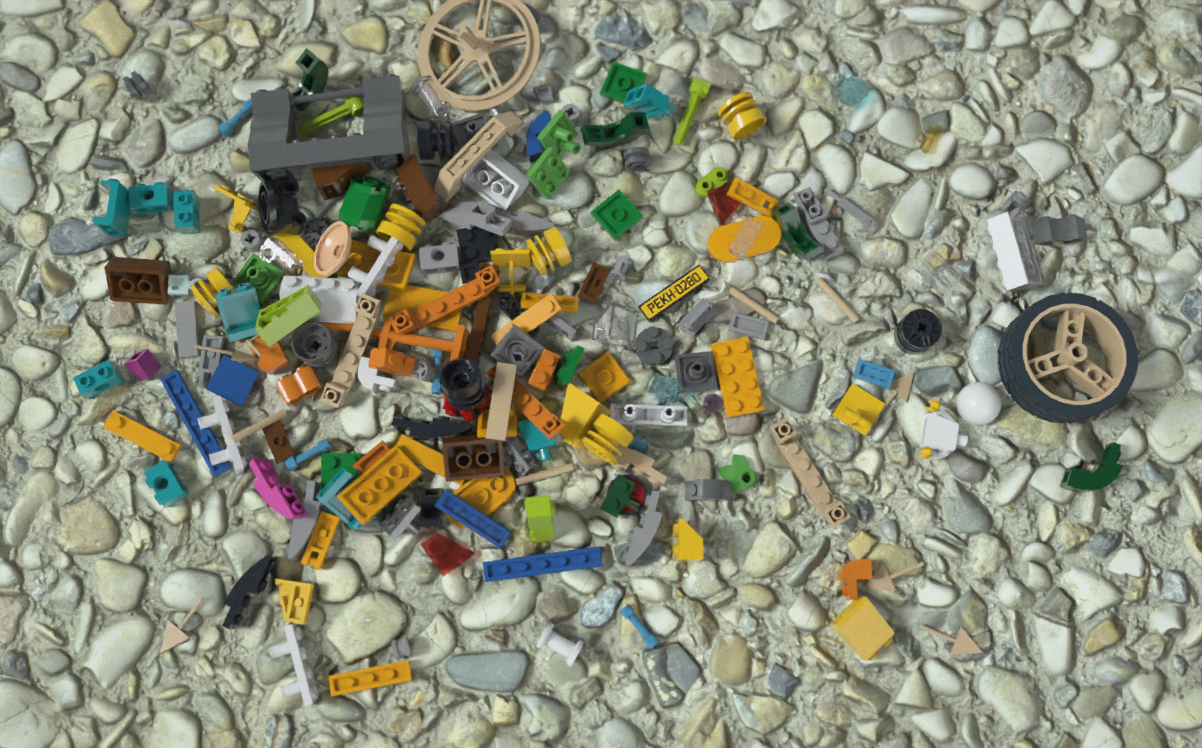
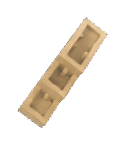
M497 363L486 439L506 441L517 369L515 364Z

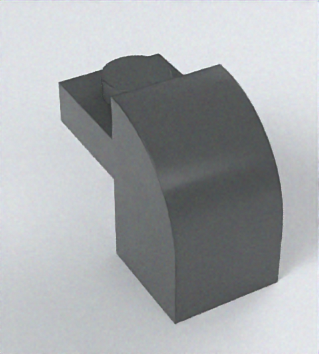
M720 479L685 481V500L731 501V481Z

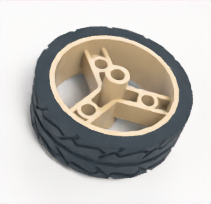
M1059 293L1049 295L1037 301L1009 323L998 348V370L1008 394H1011V398L1023 410L1048 422L1074 423L1086 420L1114 407L1127 395L1135 380L1138 368V352L1136 351L1137 346L1133 333L1127 323L1123 322V318L1111 306L1101 300L1098 301L1095 297L1082 293ZM1046 318H1058L1054 352L1028 360L1027 342L1034 325ZM1084 327L1097 339L1103 350L1105 372L1087 358L1088 350L1082 344ZM1066 341H1069L1070 345L1065 347ZM1077 364L1082 369V372L1075 368L1074 365ZM1063 372L1093 397L1087 401L1062 399L1042 387L1037 379Z

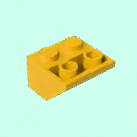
M678 519L672 527V535L676 537V544L673 545V557H676V562L702 561L703 538L684 519Z

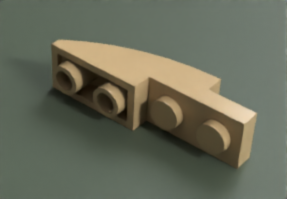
M617 446L622 456L617 457L613 455L617 459V463L611 465L619 472L621 470L626 472L629 466H632L631 470L640 476L644 474L649 477L648 481L657 487L658 485H664L668 477L652 468L656 460L636 450Z

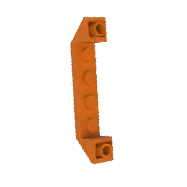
M491 265L475 273L476 279L411 312H408L405 308L389 316L388 318L396 334L419 331L486 297L501 283L493 266Z
M497 363L485 373L493 383ZM515 378L512 403L547 439L552 440L566 427L565 424L554 414H551Z

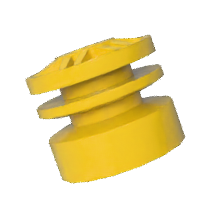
M743 92L732 97L717 112L725 125L729 124L727 130L734 141L750 136L760 129L767 120L761 109L755 108L757 102L753 99L750 92Z
M392 204L389 208L390 212H387L385 215L389 221L383 220L376 230V234L385 242L394 237L404 244L402 251L411 252L417 242L413 235H421V229L425 228L426 222L412 210L398 204Z
M556 227L543 232L545 239L543 242L537 235L534 236L536 245H534L531 239L525 240L530 253V259L542 276L547 275L546 265L551 272L554 271V261L559 267L572 262L569 250Z
M215 267L206 274L210 283L206 284L199 279L198 283L202 289H199L195 284H192L190 289L193 291L198 303L217 318L220 316V313L216 309L218 305L214 294H217L221 289L230 288L231 290L235 289V287Z
M600 414L593 423L598 433L588 430L587 435L591 439L583 437L581 443L598 459L615 465L617 459L613 455L617 457L622 456L617 446L627 449L634 436L612 418Z

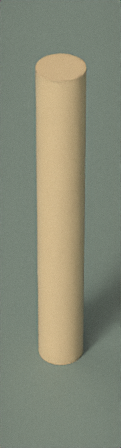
M822 277L816 281L853 323L860 319Z
M732 286L728 293L774 324L779 319L778 316Z
M282 409L232 435L231 439L236 443L286 417L287 413Z
M570 463L516 478L517 486L573 471V465Z

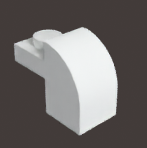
M361 356L358 367V378L361 384L374 394L377 387L384 392L396 391L398 383L394 379L381 377V371L369 368L370 358Z

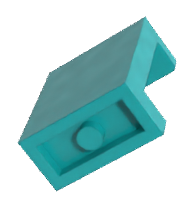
M117 179L101 180L100 185L109 192L106 217L94 216L93 224L108 236L127 237L131 211L129 209V190Z
M243 283L238 285V288L231 290L230 288H225L214 294L230 342L258 334L255 327L258 312L261 308L256 288L253 284Z
M343 467L316 497L323 505H326L347 523L352 530L360 528L362 524L336 498L340 492L357 479Z

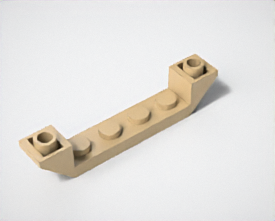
M511 111L493 116L441 169L433 191L447 203L459 191L456 183L505 133L512 137L524 122Z
M361 293L354 310L358 312L333 380L326 383L320 401L339 408L351 390L358 373L361 356L364 357L379 319V299Z
M788 417L770 426L777 447L819 513L833 527L851 518L841 500L836 501L795 437L797 432Z

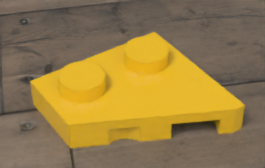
M275 579V583L279 587V600L283 607L284 621L307 624L314 584Z

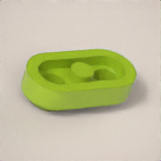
M723 167L714 168L698 180L696 193L703 198L710 197L727 184L729 179L728 171ZM717 174H722L723 177L719 178ZM707 184L709 187L703 188L702 185Z

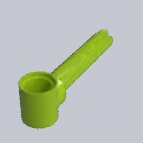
M694 76L689 89L691 97L673 139V142L677 145L684 144L700 101L706 98L711 82Z
M361 96L345 98V104L298 126V131L301 136H305L350 113L355 117L364 114L365 101Z

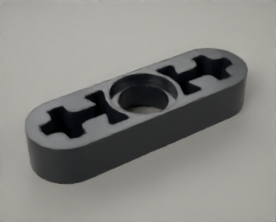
M504 292L498 295L496 300L498 308L511 321L514 319L513 313L515 311H526L524 308H521L519 302L511 294ZM503 298H504L505 300H507V299L509 298L508 301H509V304H510L511 307H512L511 310L509 309V307H508L506 304L501 305ZM539 327L534 329V332L531 331L528 334L533 338L536 337L540 331Z

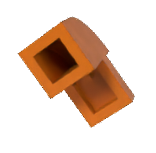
M856 559L846 562L841 566L837 574V580H845V584L842 585L843 596H846V600H858L857 580L873 579L871 559Z

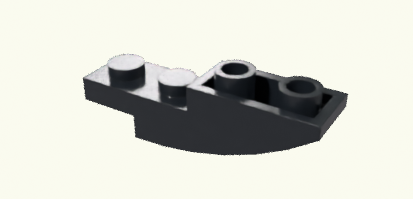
M399 416V419L393 418L392 420L394 428L410 431L409 437L420 441H441L442 438L463 436L473 430L469 421L458 419L457 422L450 421V418L446 416L433 417L431 425H429V421L418 419V422L410 421L411 418Z
M267 555L251 566L235 583L223 603L230 607L222 624L223 627L235 629L240 625L243 619L242 612L251 602V593L259 595L260 592L265 590L267 586L266 579L276 566L275 557Z

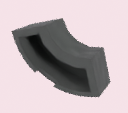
M1076 214L1067 215L1065 218L1045 216L1031 223L1034 244L1052 246V242L1061 241L1066 245L1088 240L1085 219Z

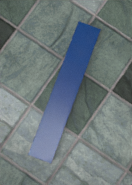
M176 369L162 377L160 380L212 475L216 478L232 469L230 461L212 466L209 454L222 451L223 449L211 427L200 429L197 418L204 415L180 371Z
M600 546L483 562L485 582L603 566Z

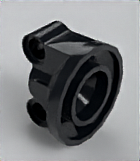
M287 178L283 181H261L258 191L260 221L265 234L290 233L298 235L302 233L306 223V216L298 211L296 196L299 184L296 180Z

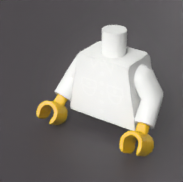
M928 400L931 407H925V410L932 413L924 416L920 445L918 447L922 455H919L918 458L936 461L947 457L949 453L955 451L956 445L965 447L968 436L958 434L959 424L940 407L937 400Z

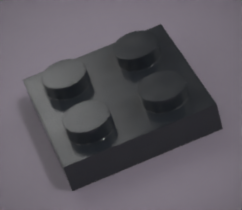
M474 226L471 230L467 228L456 230L464 264L475 262L480 264L492 261L491 251L499 249L495 233Z

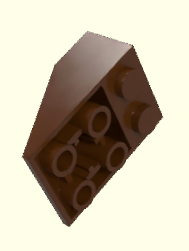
M370 162L314 168L311 170L316 187L326 201L342 196L348 191L350 179L355 176L362 177L372 166Z

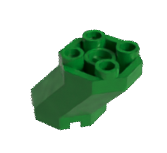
M361 176L351 178L338 219L349 227H358L360 231H369L370 228L378 226L390 194L391 184L371 176H366V180H361Z

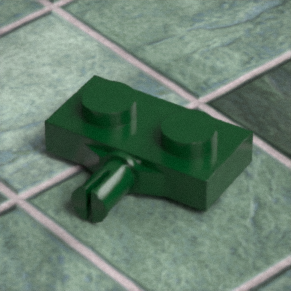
M618 474L600 509L616 518L619 517L622 510L627 506L638 511L639 508L632 504L638 507L641 504L631 499L632 492L637 484Z

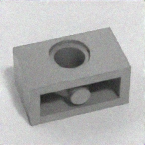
M446 242L440 246L427 244L419 248L420 266L423 275L460 271L457 244ZM437 255H444L442 260H435Z

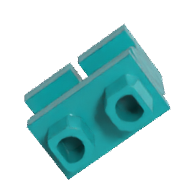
M648 83L629 90L623 105L628 110L635 108L637 112H645L647 119L654 117L657 120H661L664 115L667 117L672 116L675 106L669 103L670 96L664 95Z

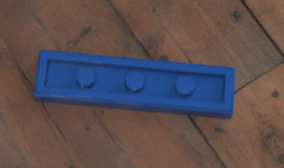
M446 489L435 504V507L500 549L511 533Z

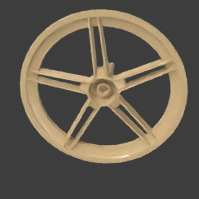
M448 0L430 17L420 38L418 64L424 83L440 101L459 110L483 111L498 107L516 96L531 79L540 56L541 41L539 28L530 10L520 0ZM480 1L474 33L466 24L458 26L460 32L439 25L456 8L470 2ZM487 1L483 30H480L484 7ZM494 1L510 8L521 20L525 31L486 38L492 2ZM438 28L442 31L462 38L461 43L444 34L437 32L436 29ZM433 35L464 49V53L439 80L436 78L430 62V46ZM526 37L523 39L495 45V43ZM526 44V51L520 68L512 79L502 86L489 59L490 53ZM463 61H465V63L450 77V75L463 63ZM474 62H477L493 92L481 96H463L447 88ZM488 63L499 87L498 90L495 89L483 64Z

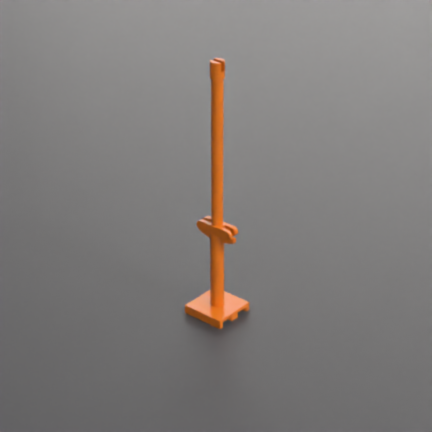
M386 317L383 328H375L372 337L380 338L379 349L388 348L393 350L396 343H403L451 352L450 361L465 358L470 334L465 325L458 324L454 341L411 333L397 335L389 318ZM317 322L324 325L327 329L351 333L354 325Z

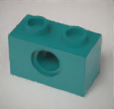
M155 182L153 185L136 184L133 187H129V209L135 214L173 211V190L164 182ZM154 194L153 198L148 200L149 196Z
M193 190L174 191V227L181 234L200 233V198Z
M110 360L73 377L80 395L89 399L125 381L118 365Z
M163 460L144 472L147 477L145 482L149 488H153L156 495L154 497L159 505L171 507L190 495L171 462ZM168 480L167 488L162 489V483Z

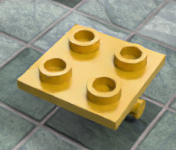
M213 184V189L235 200L233 218L229 222L228 227L235 233H244L243 229L246 230V227L243 224L251 209L259 211V207L254 205V200L241 195L239 192L223 184L220 187Z
M499 248L491 251L493 265L498 266V268H510V285H499V293L510 292L515 294V292H526V284H514V267H531L529 250L524 248H516L514 250Z
M852 383L832 415L866 436L885 403Z

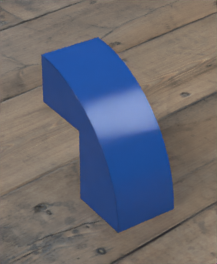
M548 110L540 114L528 129L526 147L530 163L537 161L543 154V149L537 137L552 119Z

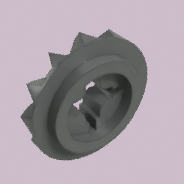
M321 216L317 218L312 217V220L306 222L304 228L305 238L309 243L317 246L321 236L315 232L316 225L323 228L321 230V235H323L332 223L328 218L326 219Z

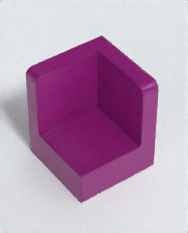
M148 349L135 352L124 363L138 381L150 379L161 368L159 362Z

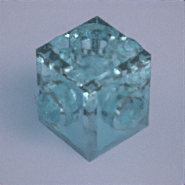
M854 76L846 78L843 83L835 88L840 102L850 107L860 103L863 98L869 95L865 81Z
M655 375L648 393L653 395L654 400L657 402L676 403L683 386L670 375Z

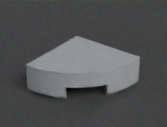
M551 84L533 87V92L539 100L546 103H554Z

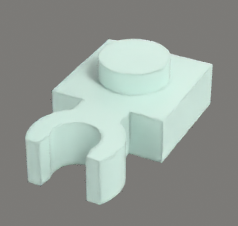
M169 275L168 295L189 296L190 286L192 284L196 285L201 278L189 281L188 275Z

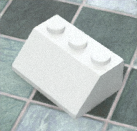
M492 149L462 179L465 184L503 212L508 211L530 182L523 173Z

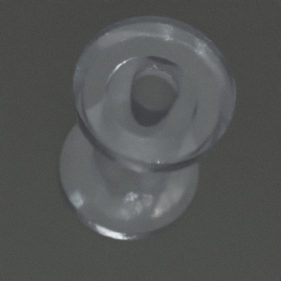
M424 76L414 82L410 91L414 96H421L430 109L428 113L429 119L437 121L450 112L452 105L448 101H441L432 88L434 84L433 78L431 76Z

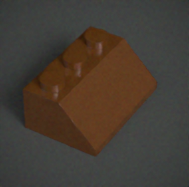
M412 154L397 169L399 177L396 179L401 188L405 187L407 192L404 195L408 203H413L415 207L412 211L425 222L439 217L442 210L415 154Z
M112 257L104 267L110 301L168 304V276L171 275L169 261Z
M477 435L442 438L446 482L505 476L502 441L477 437Z

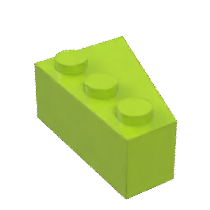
M306 285L260 310L255 330L267 346L270 347L308 319L318 315L321 310V301L310 286Z
M549 495L525 498L527 521L532 543L555 540L553 516H556V507L554 500H551Z

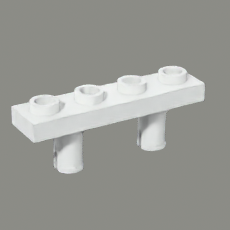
M374 235L370 237L368 246L382 253L368 274L354 266L350 269L348 277L362 283L357 291L358 298L361 293L373 297L376 291L375 287L378 282L381 283L383 281L388 266L391 267L393 265L396 253L404 247L403 243L394 237H391L388 242Z
M221 396L213 397L214 414L197 418L200 429L218 424L221 427L227 447L225 450L209 454L211 464L213 466L230 460L235 473L244 472L243 466H246L244 455H240L238 448L241 447L240 442L234 443L231 439L233 435L232 430L235 428L232 418H227L226 412H229L226 400L222 401Z
M610 404V411H612L610 418L619 424L687 427L686 406Z
M297 624L285 626L287 642L270 647V653L272 658L291 654L297 681L280 686L281 695L285 698L301 693L305 706L317 703L318 691L312 685L311 678H313V672L311 667L307 666L306 659L308 654L306 648L302 647V631L300 627H297Z

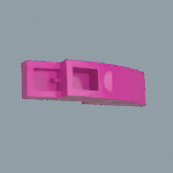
M268 458L253 459L249 463L257 477L253 485L274 510L290 519H300L308 516L290 484H282Z

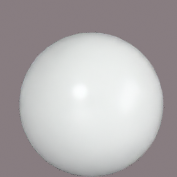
M975 382L965 386L960 391L956 406L959 415L966 422L973 425H985L992 422L998 416L1001 409V398L996 389L991 385Z

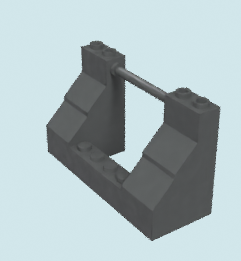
M388 74L381 78L370 76L362 80L363 86H360L359 89L294 96L285 87H277L271 91L259 89L251 93L253 116L247 144L250 171L260 181H283L287 178L298 181L302 180L301 170L364 162H370L375 171L398 169L410 157L400 76L395 74ZM356 96L364 97L363 135L351 133L346 137L333 135L329 139L316 137L312 138L311 141L297 140L293 108L297 103Z

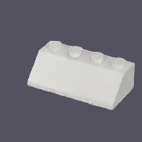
M1006 212L988 219L989 226L987 229L993 239L992 247L997 254V265L1002 271V282L1007 291L1016 292L1044 286L1024 215L1012 218L1010 216L1011 212Z
M283 276L280 287V299L309 285L321 301L319 314L307 321L354 324L358 312L354 310L359 300L357 291L361 286L360 282L352 279Z

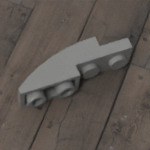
M808 187L794 193L793 196L810 237L822 245L824 251L822 255L825 260L842 254L843 248L826 220L827 215L812 188Z
M452 203L439 214V218L471 230L474 226H477L500 236H503L512 227L511 219L496 214L495 207L481 203Z
M488 204L496 208V214L512 220V227L506 233L521 236L543 235L544 231L555 227L552 220L546 217H542V219L536 217L530 211L523 212L520 210L516 217L510 211L506 210L503 212L498 210L496 206Z
M308 480L307 485L303 488V497H305L303 507L308 516L302 518V520L293 519V523L289 526L291 538L290 543H287L286 546L287 559L297 560L304 552L320 512L323 511L324 505L317 501L316 497L320 485L316 481Z
M652 490L651 495L647 494L644 506H648L646 514L642 513L639 524L643 525V527H635L634 531H629L627 542H630L629 550L625 549L622 561L625 562V567L632 565L643 554L658 529L663 514L655 511L660 492Z

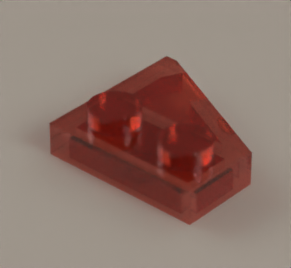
M732 182L707 191L719 225L724 224L726 219L741 204V202L727 195Z
M439 533L434 534L420 544L442 577L475 555L473 551L467 550L458 543L446 539Z

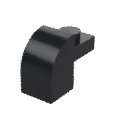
M423 488L419 527L433 529L443 524L444 512L435 507L436 502L443 493V488Z

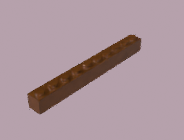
M492 265L497 276L499 277L500 270L498 266ZM494 289L486 297L478 300L465 358L474 361L478 367L480 364V360H478L479 355H482L481 346L485 342L484 333L487 332L488 328L486 324L490 320L489 311L493 307L491 302L495 298Z

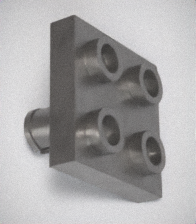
M486 112L451 123L460 150L489 121ZM496 143L491 149L498 147V144Z
M513 324L491 352V356L501 363L517 365L516 374L522 377L544 350L545 346Z
M713 351L674 355L679 394L717 390Z
M403 494L395 500L391 510L381 517L378 525L394 540L399 537L404 529L412 535H416L421 527L413 518L421 508Z

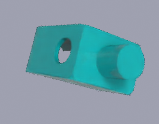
M529 419L517 422L530 453L539 452L541 462L551 460L550 448L557 447L556 436L552 440L547 439Z

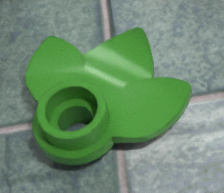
M738 454L733 455L732 465L723 466L718 470L724 480L731 481V493H738L743 488H750L757 480L755 472L750 469L748 460ZM744 475H748L750 477L749 482H745L743 480Z

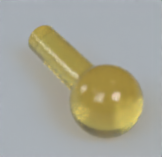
M932 124L927 130L928 137L921 149L923 153H928L934 140L941 136L942 128L940 125Z

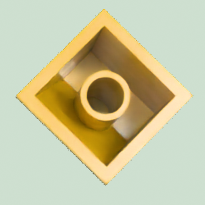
M569 383L561 415V421L566 426L560 432L564 436L562 440L577 450L580 447L587 450V447L581 443L583 437L591 439L587 435L588 430L598 433L593 423L600 414L609 417L612 411Z
M866 596L853 600L829 623L834 631L863 661L874 659L878 655L877 650L881 646H887L893 640L891 636L895 634Z

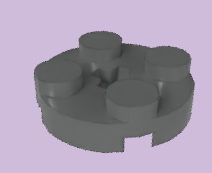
M655 326L640 332L635 342L637 357L647 365L663 364L669 359L673 349L671 336L665 330ZM657 342L659 349L650 350L651 346L649 343Z

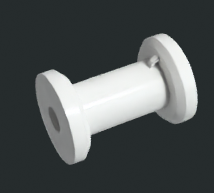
M549 622L536 647L540 649L546 645L565 656L567 665L571 667L584 641L580 640L577 644L554 632V624Z

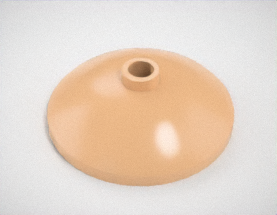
M338 221L331 224L321 236L314 254V268L318 274L329 276L338 271L347 261L352 247V233L346 223Z

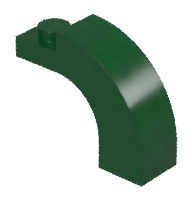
M306 48L295 62L303 70V77L292 93L294 96L323 93L328 80L327 65ZM311 102L297 103L294 107L303 113Z
M629 112L617 122L607 125H583L580 129L584 145H596L597 149H602L633 141L645 134L650 128L645 112Z
M788 202L772 210L784 240L798 259H814L824 252L822 245L813 240L804 229L795 206Z
M1115 442L1107 444L1100 465L1094 472H1086L1075 467L1065 469L1060 487L1072 492L1083 493L1101 489L1112 483L1123 468V465L1116 463L1121 456V445Z

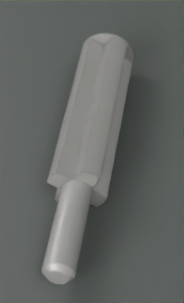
M828 187L825 188L824 192L838 202V206L864 225L869 226L874 217L845 196L841 198Z

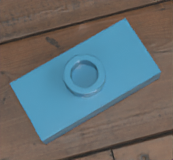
M858 359L853 378L889 390L891 389L896 371Z

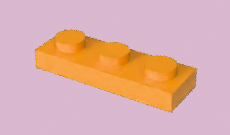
M523 292L521 308L529 309L549 294ZM554 295L563 308L561 312L578 313L579 297Z

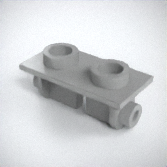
M702 298L678 325L692 337L717 311L713 307V302Z
M509 437L508 439L506 438V441L502 442L504 455L511 459L515 469L521 472L523 476L529 469L532 470L536 466L535 459L528 451L521 454L520 451L525 447L517 437Z

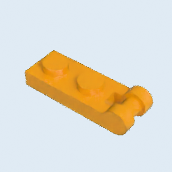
M737 177L734 178L727 193L733 199L770 218L773 216L772 210L779 204L777 199ZM765 202L768 203L767 208L763 207Z
M323 511L320 512L301 564L306 566L312 565L317 570L322 569L339 525L340 517ZM313 551L319 553L317 558L312 557Z

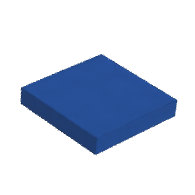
M223 355L205 390L241 407L259 372L238 361H232L231 358Z

